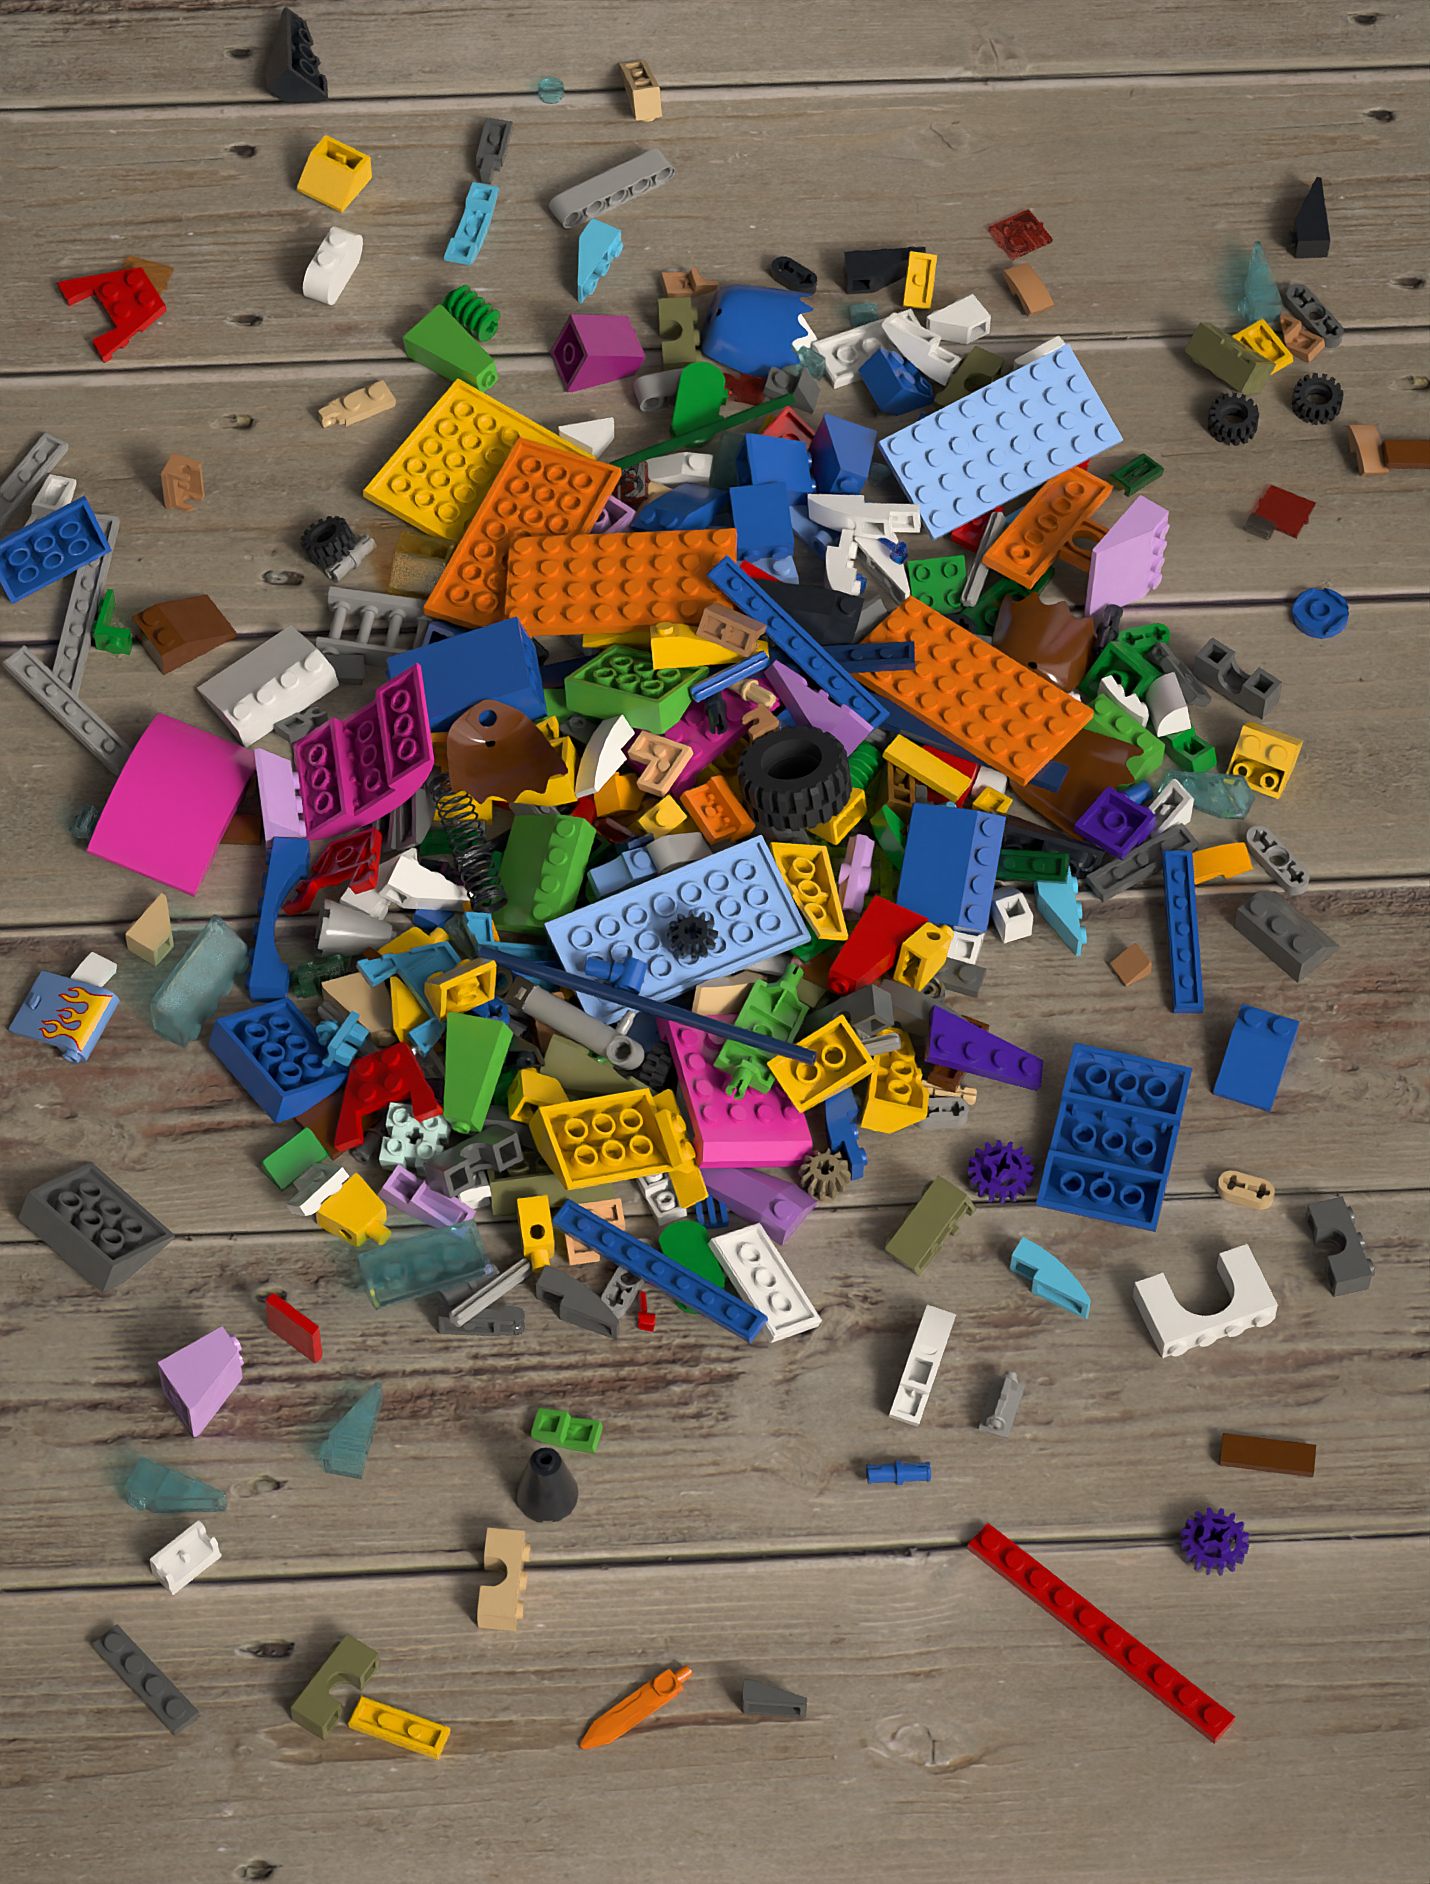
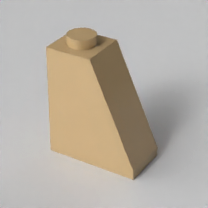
M357 972L321 983L324 1002L329 1001L346 1018L352 1010L360 1014L357 1023L370 1030L368 1039L376 1047L389 1046L399 1040L393 1026L392 1002L384 981L371 988L362 974Z

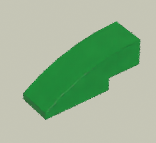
M1149 714L1146 729L1157 737ZM1192 724L1191 729L1157 737L1165 744L1164 753L1195 779L1217 765L1214 746L1197 736Z

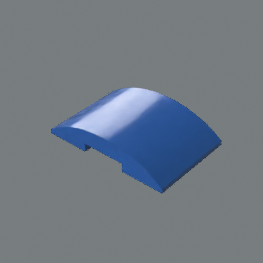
M1074 1043L1036 1206L1156 1232L1180 1130L1192 1068Z

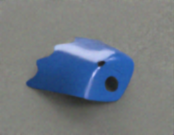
M740 284L721 287L715 292L702 326L701 351L726 366L765 382L771 366L782 370L784 367L801 362L799 357L792 351L791 345L796 339L808 336V331L800 324L798 316L802 313L813 311V308L802 302L799 298L813 296V294ZM721 308L722 313L716 316L717 309ZM712 313L710 323H709L708 327L706 328L707 320H708L710 314Z

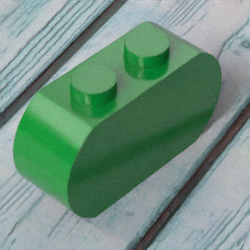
M695 362L682 370L678 379L669 429L672 438L724 418V416L719 415L721 405H726L729 389H724L725 377L713 364ZM715 434L683 447L688 449L702 448L713 440Z
M689 1220L677 1221L667 1226L659 1238V1252L724 1290V1282L728 1281V1276L708 1246L711 1238H709L706 1228L697 1222ZM675 1300L677 1307L682 1311L699 1315L696 1311Z

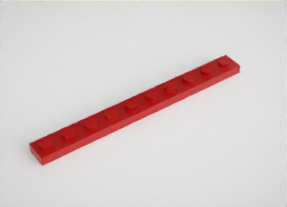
M987 1523L968 1543L967 1550L1213 1744L1234 1723L1235 1716L991 1524Z

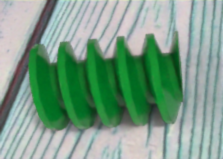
M462 285L452 290L443 299L441 305L458 323L463 324L474 336H478L480 341H488L494 336L499 326L500 312L497 309L493 310V306L490 303L485 304V299L478 297L475 291H470L468 285Z
M863 740L848 756L852 787L864 791L867 790L874 777L878 775L884 763L881 752L866 740Z

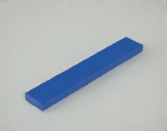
M1163 850L1162 868L1173 1013L1203 1014L1204 1000L1192 851Z

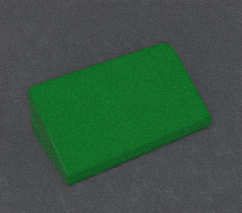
M306 1127L261 1162L262 1172L283 1192L313 1163L319 1164L326 1159L328 1153L313 1132Z

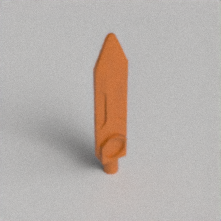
M684 1665L674 1673L667 1669L597 1718L582 1739L580 1748L585 1750L612 1743L675 1698L678 1693L683 1691L682 1683L693 1675L690 1668Z

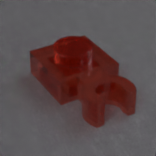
M723 373L725 384H728L724 386V389H729L728 396L735 395V402L754 406L763 403L765 394H762L766 378L741 373L739 380L735 379L731 374Z

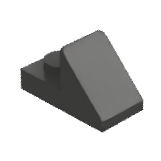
M771 366L766 376L762 394L777 398L791 392L796 400V403L791 404V406L812 414L820 389L807 368L803 366L799 374L794 376Z

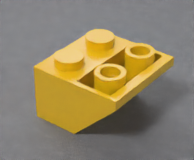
M325 135L310 152L298 183L297 191L342 213L371 180V157Z
M1252 721L1247 722L1242 727L1225 780L1279 799L1295 767L1303 740Z

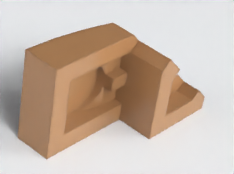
M694 267L691 268L690 273L662 272L659 278L664 298L700 296L715 291L718 283L714 279L708 281L698 274L699 270Z
M1283 313L1280 315L1286 348L1292 355L1310 363L1325 347L1324 338L1303 330L1300 320Z

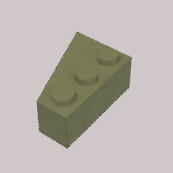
M1207 322L1199 323L1184 350L1192 356L1190 358L1191 361L1199 366L1208 368L1212 371L1213 375L1246 395L1261 393L1276 366L1275 363L1215 325Z
M939 1175L934 1181L930 1180L925 1185L921 1193L923 1197L916 1206L912 1205L906 1211L903 1218L905 1220L899 1230L895 1229L890 1233L885 1243L887 1245L885 1250L888 1255L917 1276L924 1271L942 1250L940 1245L948 1234L954 1236L959 1231V1227L956 1225L965 1214L972 1216L976 1211L975 1206L966 1193Z

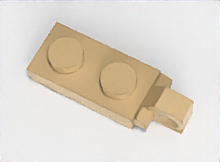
M381 380L328 403V406L318 410L319 421L324 428L336 423L349 426L395 407L396 399L384 380Z

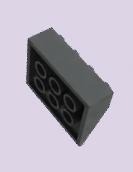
M92 1162L28 1191L19 1219L102 1293L124 1283L173 1241L175 1237L168 1228Z

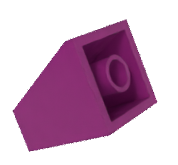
M570 314L550 350L568 393L634 376L645 359L644 350L641 348L635 329L632 327L628 316Z

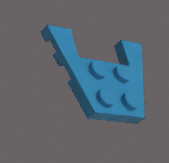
M465 912L462 916L463 924L477 956L481 947L486 946L528 960H559L549 938H547V946L494 942L491 914ZM507 977L501 979L499 983L500 990L507 985ZM524 977L550 993L558 991L559 985L534 977Z
M448 941L412 948L409 952L396 955L390 953L382 955V958L358 961L356 968L371 988L398 973L431 1019L408 1032L407 1036L422 1058L427 1056L447 1032V1020L442 1023L439 1022L424 994V982L436 972L442 971L445 973L454 969L455 965L462 961Z

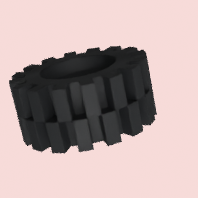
M1313 373L1312 378H1310L1309 374L1305 375L1303 380L1300 378L1293 392L1291 403L1293 405V412H1297L1296 416L1299 419L1304 416L1303 422L1308 423L1309 420H1313V425H1318L1319 420H1321L1322 425L1327 424L1328 419L1332 422L1335 420V416L1338 417L1343 402L1344 393L1341 390L1340 383L1335 384L1336 379L1333 377L1327 380V374L1324 373L1322 378L1318 377V373ZM1312 394H1318L1327 398L1328 402L1324 405H1316L1308 401L1307 397Z
M1228 393L1223 394L1222 399L1217 397L1215 403L1212 402L1209 410L1208 430H1211V436L1215 437L1217 435L1216 441L1221 443L1224 439L1225 445L1229 446L1230 441H1234V446H1239L1240 440L1243 444L1248 443V439L1252 440L1257 432L1259 421L1257 404L1253 406L1254 401L1251 398L1246 401V395L1243 394L1241 398L1237 397V393H1232V397H1229ZM1235 415L1244 421L1234 424L1225 421L1223 417Z
M327 516L325 521L322 518L319 519L318 524L312 523L310 525L311 529H306L304 531L305 535L301 536L302 542L300 543L311 563L317 567L319 564L321 567H326L327 563L329 566H332L336 560L341 562L343 560L342 556L347 557L350 555L349 550H353L355 547L356 539L345 519L339 516L334 518Z
M659 1040L651 1048V1053H648L646 1057L647 1060L642 1066L643 1070L640 1072L639 1081L661 1093L667 1089L671 1090L672 1083L677 1078V1071L669 1044Z

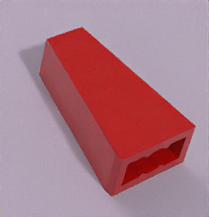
M875 895L832 964L826 987L833 989L839 994L848 996L860 990L861 987L871 984L898 962L902 944L928 922L929 918Z

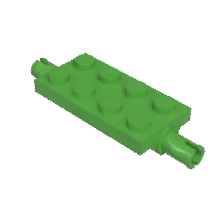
M788 964L781 979L776 983L768 984L757 978L733 1025L793 1043L810 1008L801 1003L797 996L796 987L803 977V970L799 967L794 975L793 971L796 965ZM726 1039L713 1066L733 1076L726 1087V1093L731 1096L734 1089H737L733 1098L739 1100L744 1097L748 1085L765 1095L767 1094L775 1080V1076L766 1063L778 1055Z

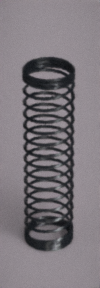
M445 772L433 778L428 788L433 795L432 799L436 802L435 807L439 810L438 815L441 818V824L444 826V832L447 834V840L450 842L449 847L453 850L452 855L456 858L455 863L459 866L458 872L461 874L462 882H464V888L467 891V897L470 899L472 911L477 913H494L508 903V896L504 891L505 887L500 885L502 879L497 877L499 871L494 868L496 863L491 860L493 857L492 853L488 852L490 846L485 844L487 838L482 836L484 830L480 828L481 822L477 820L478 813L474 812L476 807L474 804H471L473 798L468 796L469 793L467 792L466 795L454 797L447 802H439L443 797L456 794L452 791L451 787L441 789L450 784V781L442 784L436 790L434 789L438 784L449 780V772ZM465 798L470 799L468 803L457 805L450 810H442L447 804H453ZM468 806L473 807L469 812L460 813L452 818H445L450 812H456ZM470 814L476 815L472 820L463 821L455 826H448L453 820L465 818ZM473 822H478L476 828L466 829L458 834H451L456 828H462ZM476 830H481L479 836L469 837L461 842H453L459 836H465ZM479 838L484 839L482 844H476L464 850H456L462 844L474 842ZM482 846L487 847L485 852H479L467 858H459L465 852L477 850ZM485 854L490 855L488 860H482L470 866H462L468 860L480 858ZM488 862L493 863L491 868L482 869L473 874H465L471 868L483 866ZM491 870L496 872L494 876L483 878L477 882H468L474 876L486 874ZM495 878L499 880L497 884L486 886L477 891L471 890L478 884L489 882ZM503 897L500 901L490 906H477L482 901Z

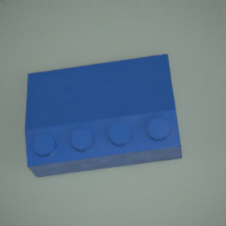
M85 495L0 540V584L12 604L112 551Z
M912 803L895 904L929 918L928 922L937 927L944 924L953 931L974 936L985 933L1006 817L976 810Z
M289 997L216 1019L208 1044L274 1123L301 1115L347 1084L350 1067L340 1064L335 1060L330 1067L322 1064L324 1057L328 1053L327 1048L329 1044L321 1045L319 1043L316 1028Z

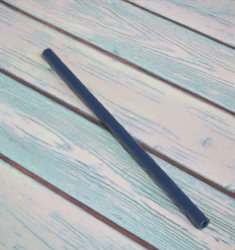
M482 946L478 954V958L494 960L497 966H503L521 974L813 1066L817 1058V1051L486 946Z

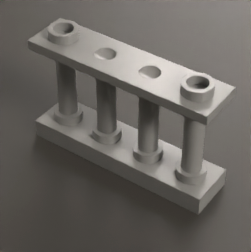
M330 586L328 592L329 612L335 613L329 637H317L316 647L322 655H364V664L389 668L388 657L410 651L396 648L403 622L418 624L413 649L422 647L429 623L440 619L424 615L423 607L427 600ZM348 614L363 616L356 642L340 640L345 616ZM376 618L391 620L384 646L368 644L373 620Z

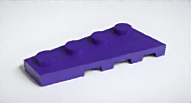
M933 1005L930 1009L925 1054L926 1062L1034 1091L1041 1087L1042 1059L936 1005Z

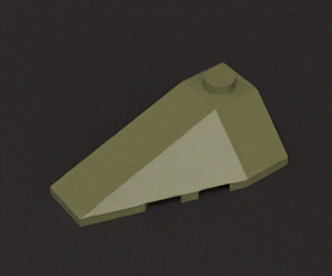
M553 1034L544 1058L545 1067L541 1066L539 1074L557 1079L566 1095H573L578 1100L646 1088H649L652 1097L659 1094L632 1076H626L625 1078L620 1076L612 1068L614 1065L605 1060L601 1064L589 1057L587 1054L590 1050L557 1034Z

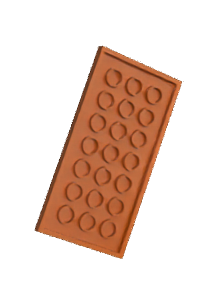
M518 437L423 607L424 615L472 630L504 621L510 537L590 534L622 475L621 468Z
M736 528L510 537L504 620L517 616L529 636L650 632V626L657 625L660 622L680 623L699 627L705 608L715 602L734 610V603L707 578L706 574L726 555L736 563L737 530Z
M911 595L859 644L914 641L915 670L849 673L863 685L882 697L890 699L1023 787L1094 715V710Z

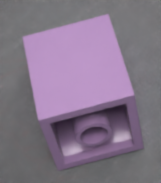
M223 1326L158 1362L162 1391L194 1438L200 1435L243 1378L241 1366L244 1362L239 1354V1351L242 1350L241 1345L234 1334L228 1335Z

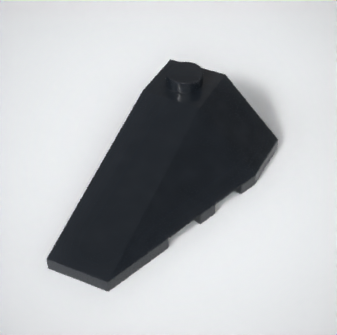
M287 7L282 10L266 72L267 89L274 97H279L286 103L325 101L328 98V82L326 76L319 73L318 66L321 62L319 57L314 56L311 50V46L314 43L307 23Z
M751 578L820 646L852 644L864 598L837 590Z
M995 810L990 811V814L1006 817L1001 849L1069 853L1071 877H1076L1077 879H1086L1088 874L1100 868L1105 850L1025 819Z

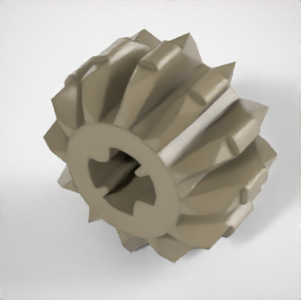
M827 1148L825 1154H821L815 1149L813 1157L806 1155L803 1165L799 1168L802 1188H808L810 1196L818 1193L821 1201L825 1198V1195H829L834 1200L837 1197V1192L844 1193L846 1184L850 1182L851 1178L848 1161L842 1160L840 1152L831 1155L829 1148Z

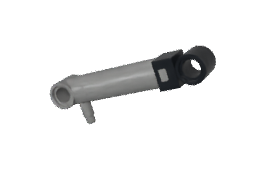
M496 966L494 996L503 999L506 1003L623 1069L632 1070L639 1067L644 1059L642 1046L637 1041L626 1036L636 1015L633 1011L627 1010L616 1029L533 982L517 975L508 968ZM507 977V985L500 990L499 983L501 979ZM629 1046V1055L627 1058L621 1059L622 1049Z

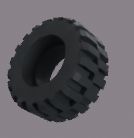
M797 725V728L786 726L781 727V730L776 732L774 730L766 732L764 737L761 738L759 736L753 740L752 746L748 745L737 764L738 781L745 810L756 822H760L761 825L767 828L773 826L778 831L791 829L794 832L806 827L812 829L821 822L823 824L829 822L833 815L837 816L843 810V806H846L852 792L848 756L844 745L827 731L823 733L820 728L816 727L809 729L804 725ZM801 777L798 779L787 780L790 778Z

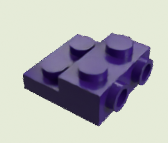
M1108 786L1076 822L1074 832L1122 861L1134 846L1139 847L1155 829L1156 815L1148 807L1140 806L1130 800L1125 793L1116 791Z

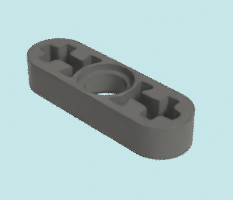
M1302 284L1291 285L1286 291L1285 305L1301 321L1310 333L1324 338L1325 347L1334 348L1339 346L1342 342L1344 331L1342 325L1306 286ZM1316 312L1321 315V318L1313 320L1307 314Z

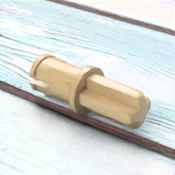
M744 678L727 687L741 695L743 700H752L757 704L762 703L767 709L772 708L776 702V696L759 686L755 679Z

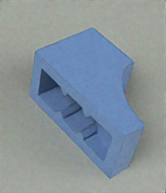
M646 846L623 852L616 859L591 869L587 873L597 900L606 899L656 878L658 875V871Z

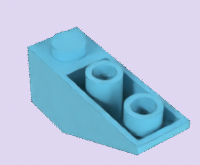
M594 218L591 219L579 236V303H582L587 295H591L594 292L599 278L606 275L611 261L614 257L617 258L623 249L621 230Z
M1069 866L1067 884L1033 882L1037 910L1076 956H1081L1082 944L1087 943L1085 926H1080L1079 919H1082V905L1080 901L1075 899V894H1078L1077 878L1071 877Z

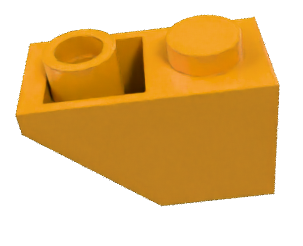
M615 772L598 792L593 793L597 816L615 818L638 811L645 791L639 789L637 785L639 777H636L635 773L620 776L619 772Z

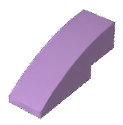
M399 1164L378 1193L379 1197L410 1216L458 1237L461 1236L476 1214L474 1209L463 1202L461 1203L456 1197L450 1199L430 1190L427 1177L422 1181Z

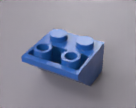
M879 348L858 369L881 411L899 416L933 404L935 396L931 391V384L923 377L920 369L914 366L906 357L899 355L895 351L890 352Z

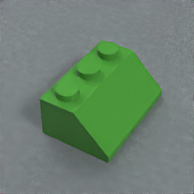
M1100 694L1087 705L1094 710V715L1083 729L1133 744L1144 750L1142 755L1131 757L1126 761V766L1134 776L1135 782L1119 785L1116 787V791H1123L1143 781L1163 764L1165 744L1106 695Z

